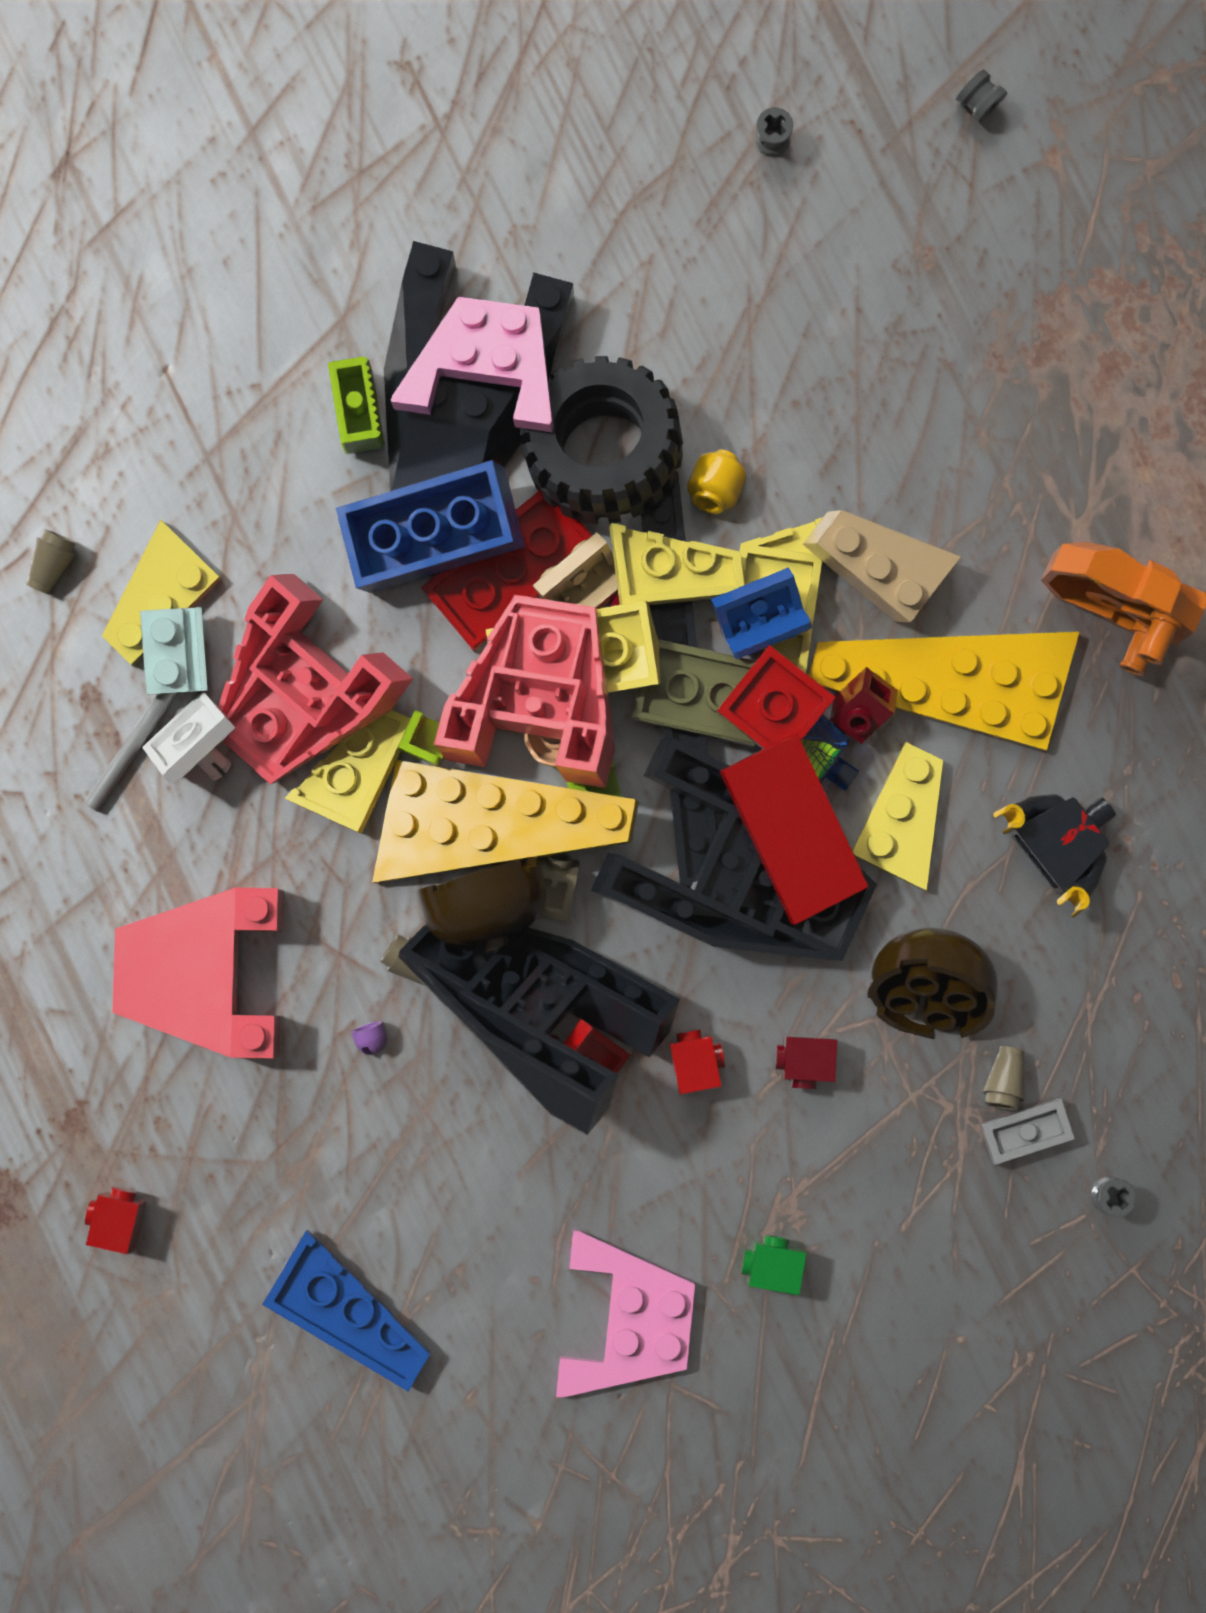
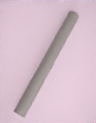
M177 693L156 694L84 804L97 812L100 810Z

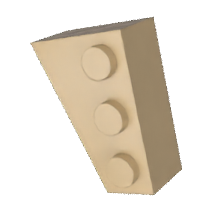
M843 510L827 512L803 543L807 549L894 622H911L961 558V556Z

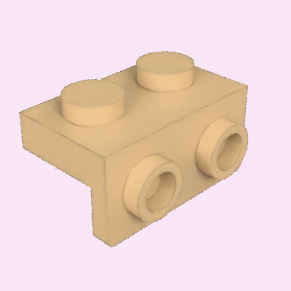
M596 532L588 540L578 543L572 550V553L557 566L547 569L533 587L541 599L600 609L618 594L613 553L607 542Z

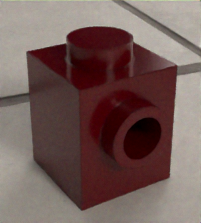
M865 667L835 696L830 721L834 723L841 733L852 736L862 744L894 715L898 690L868 667Z
M784 1036L783 1045L776 1044L775 1070H782L781 1078L791 1079V1088L816 1089L817 1081L835 1082L838 1040Z

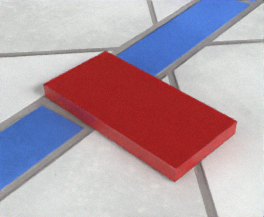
M542 491L535 493L516 509L525 548L437 573L421 586L423 592L473 652L487 642L486 629L495 627L514 595L540 599L533 585L539 581L541 575L547 569L557 566L568 557L578 543L592 537L591 533L577 517L572 519L563 515L560 505L558 507L550 506L544 500Z
M798 734L790 735L719 771L791 924L795 925L869 887Z

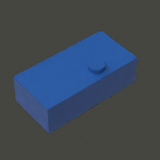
M493 460L336 508L355 587L369 593L525 548L505 467Z

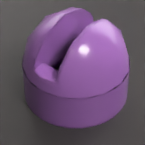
M383 1021L368 1023L351 1031L354 1044L365 1055L380 1053L387 1043V1033Z

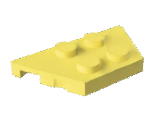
M823 517L792 529L790 527L775 532L768 537H759L741 543L739 549L745 585L789 567L794 575L803 609L811 620L812 628L822 560L807 549L803 543ZM812 628L798 634L794 638L771 645L805 673L807 670Z

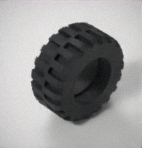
M595 356V362L584 364L583 358L572 361L573 368L563 371L560 367L550 374L552 381L549 383L553 431L546 432L520 428V437L523 444L522 450L532 481L536 489L542 491L544 500L552 507L560 505L562 514L569 518L575 519L579 513L583 515L585 523L598 524L599 518H608L609 524L621 522L620 516L631 513L632 517L635 518L645 513L643 506L648 502L652 506L660 502L664 498L662 487L672 488L677 479L675 469L680 468L682 464L683 439L675 401L670 398L669 389L662 380L656 379L654 381L653 372L643 365L639 366L637 370L633 369L632 360L619 357L617 363L609 362L608 356ZM595 416H620L630 420L641 430L640 440L631 453L622 460L610 465L587 466L574 461L564 451L566 440L571 432L579 424Z

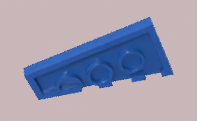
M308 1229L303 1234L262 1304L406 1391L410 1390L431 1353Z

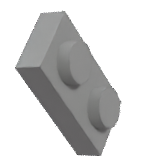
M1061 1098L979 1124L992 1164L994 1165L1075 1139Z

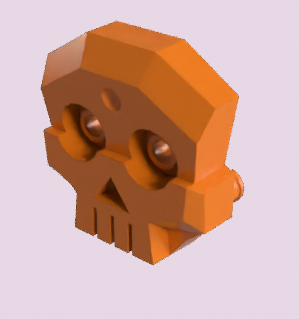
M1091 542L1063 543L1052 554L1041 578L1042 583L1057 599L1105 618L1109 623L1134 634L1119 667L1137 676H1144L1149 662L1162 665L1170 644L1176 645L1194 634L1206 608V593L1181 583L1173 570L1152 560H1149L1144 566L1121 549Z

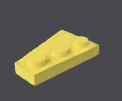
M160 520L102 637L134 667L143 658L140 611L193 608L221 578Z
M611 523L609 526L620 605L647 600L649 605L706 600L745 585L740 551L696 541H680L663 537L664 534L648 531V533L627 529L626 526Z
M391 710L344 739L324 760H320L310 770L312 773L298 788H294L285 799L362 834L401 752L398 747L411 718Z
M905 742L852 852L856 858L923 891H927L943 760Z

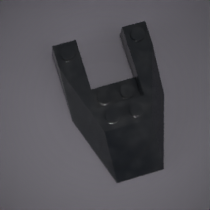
M417 241L412 243L403 275L384 365L390 491L491 460L506 467L522 444L520 428L515 427L513 421L521 387L441 376L430 415L395 410L391 403L392 395L440 325L456 268L453 251ZM533 272L524 306L537 307L540 310L549 384L551 382L550 374L555 368L574 299V283Z
M661 738L644 777L724 815L691 888L622 855L608 852L590 891L713 947L843 961L877 884L861 869L869 887L795 925L791 924L719 772L729 765L674 738Z
M424 925L401 948L398 957L452 1015L551 1115L586 1135L591 1132L609 1109L619 1075L550 1037L551 1032L568 1013H571L648 1057L652 1056L670 1033L680 1001L679 998L572 939L528 927L521 932L507 936L509 940L508 945L485 951L483 943L469 947L448 945L437 939Z

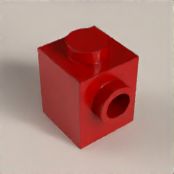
M701 1029L676 1034L677 1042L669 1043L678 1093L685 1094L720 1087L721 1081L718 1069L725 1068L721 1043L713 1044L712 1036L702 1037Z
M112 1187L110 1193L98 1194L97 1200L90 1201L85 1215V1225L90 1226L86 1245L126 1255L135 1251L147 1201L135 1199L136 1191L120 1187Z

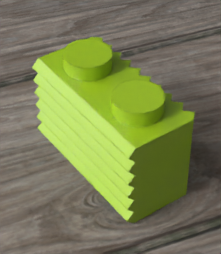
M362 356L327 363L340 442L345 454L381 449L385 442L382 432L383 427L380 422L381 418L376 398L373 370L369 359Z

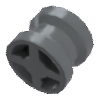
M983 69L964 86L955 100L961 106H968L973 111V118L980 123L999 106L1008 92L1002 86H995L990 81V74Z

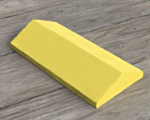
M644 600L596 609L608 693L661 684L659 642L648 601ZM493 628L486 629L487 638L493 630Z

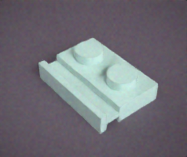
M202 608L140 611L146 695L208 691Z

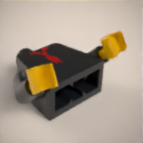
M1057 794L1028 796L1015 804H1009L993 813L994 818L1003 815L1008 821V827L1002 830V833H1009L1056 894L1065 892L1057 899V904L1060 906L1065 901H1070L1074 906V913L1071 914L1072 918H1075L1090 904L1089 897L1099 884L1107 861L1104 850L1110 843L1100 828L1116 816L1112 806L1102 796L1098 797L1086 808H1083L1074 797L1064 800Z

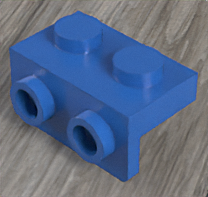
M789 567L711 599L722 636L736 659L755 654L769 645L771 646L783 640L794 638L798 634L812 628L811 620L803 609L796 581Z

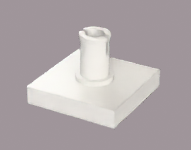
M202 691L142 748L160 773L173 786L196 764L211 780H217L222 775L212 763L215 762L226 773L231 766V761L216 746L235 729V726L212 699Z

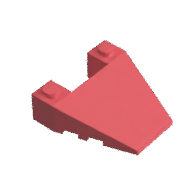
M295 574L270 575L248 607L244 620L248 623L242 643L237 644L233 656L236 659L230 681L225 683L218 706L235 726V729L222 741L269 784L277 782L390 712L413 680L407 672L384 652L361 655L350 672L347 673L306 637L302 630L324 599Z
M514 595L487 638L488 644L477 661H472L466 670L467 677L456 694H451L445 703L434 745L446 761L486 767L496 729L561 739L555 766L564 780L606 788L615 753V741L597 610L591 606Z
M235 887L116 928L112 1013L230 1058H279L281 1015H237L239 931L283 932L284 890L279 888Z

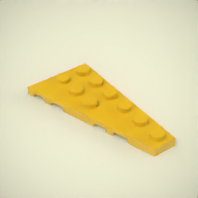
M1079 632L818 642L808 676L826 690L839 693L865 667H868L898 690L896 710L1045 752L1050 741Z
M396 760L372 883L381 884L398 879L428 876L429 874L505 864L534 856L542 858L559 853L632 843L639 801Z

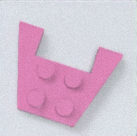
M458 297L391 399L395 410L430 415L441 376L521 387L513 417L515 427L552 432L554 426L539 308Z
M573 1229L569 1269L612 1273L611 1299L604 1360L560 1356L556 1397H568L687 1370L695 1282L629 1254L581 1230Z

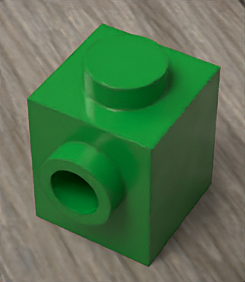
M765 1235L764 1242L753 1240L752 1250H744L741 1274L747 1275L746 1282L749 1287L800 1295L807 1253L804 1249L789 1247L790 1239Z

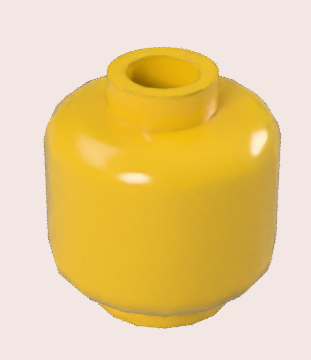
M727 450L707 452L701 454L696 460L687 482V491L692 498L693 504L700 510L711 514H719L722 511L732 509L738 502L747 475L743 465L738 462V457Z

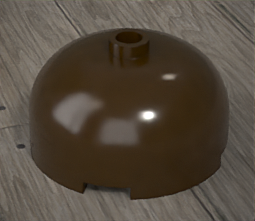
M534 856L523 862L517 860L462 875L440 885H430L416 890L415 894L423 921L428 930L437 939L456 947H469L483 943L485 951L508 945L509 940L507 936L525 930L536 921L545 904L546 885L538 856Z
M919 928L894 937L880 950L872 966L867 998H871L877 1007L876 1015L886 1024L901 1032L934 1039L935 1029L947 1033L959 1032L961 1038L980 1032L992 1021L995 1014L998 980L990 957L970 938L955 931L942 928ZM921 995L926 996L922 1017L924 1024L913 1022L905 1016L918 1011Z

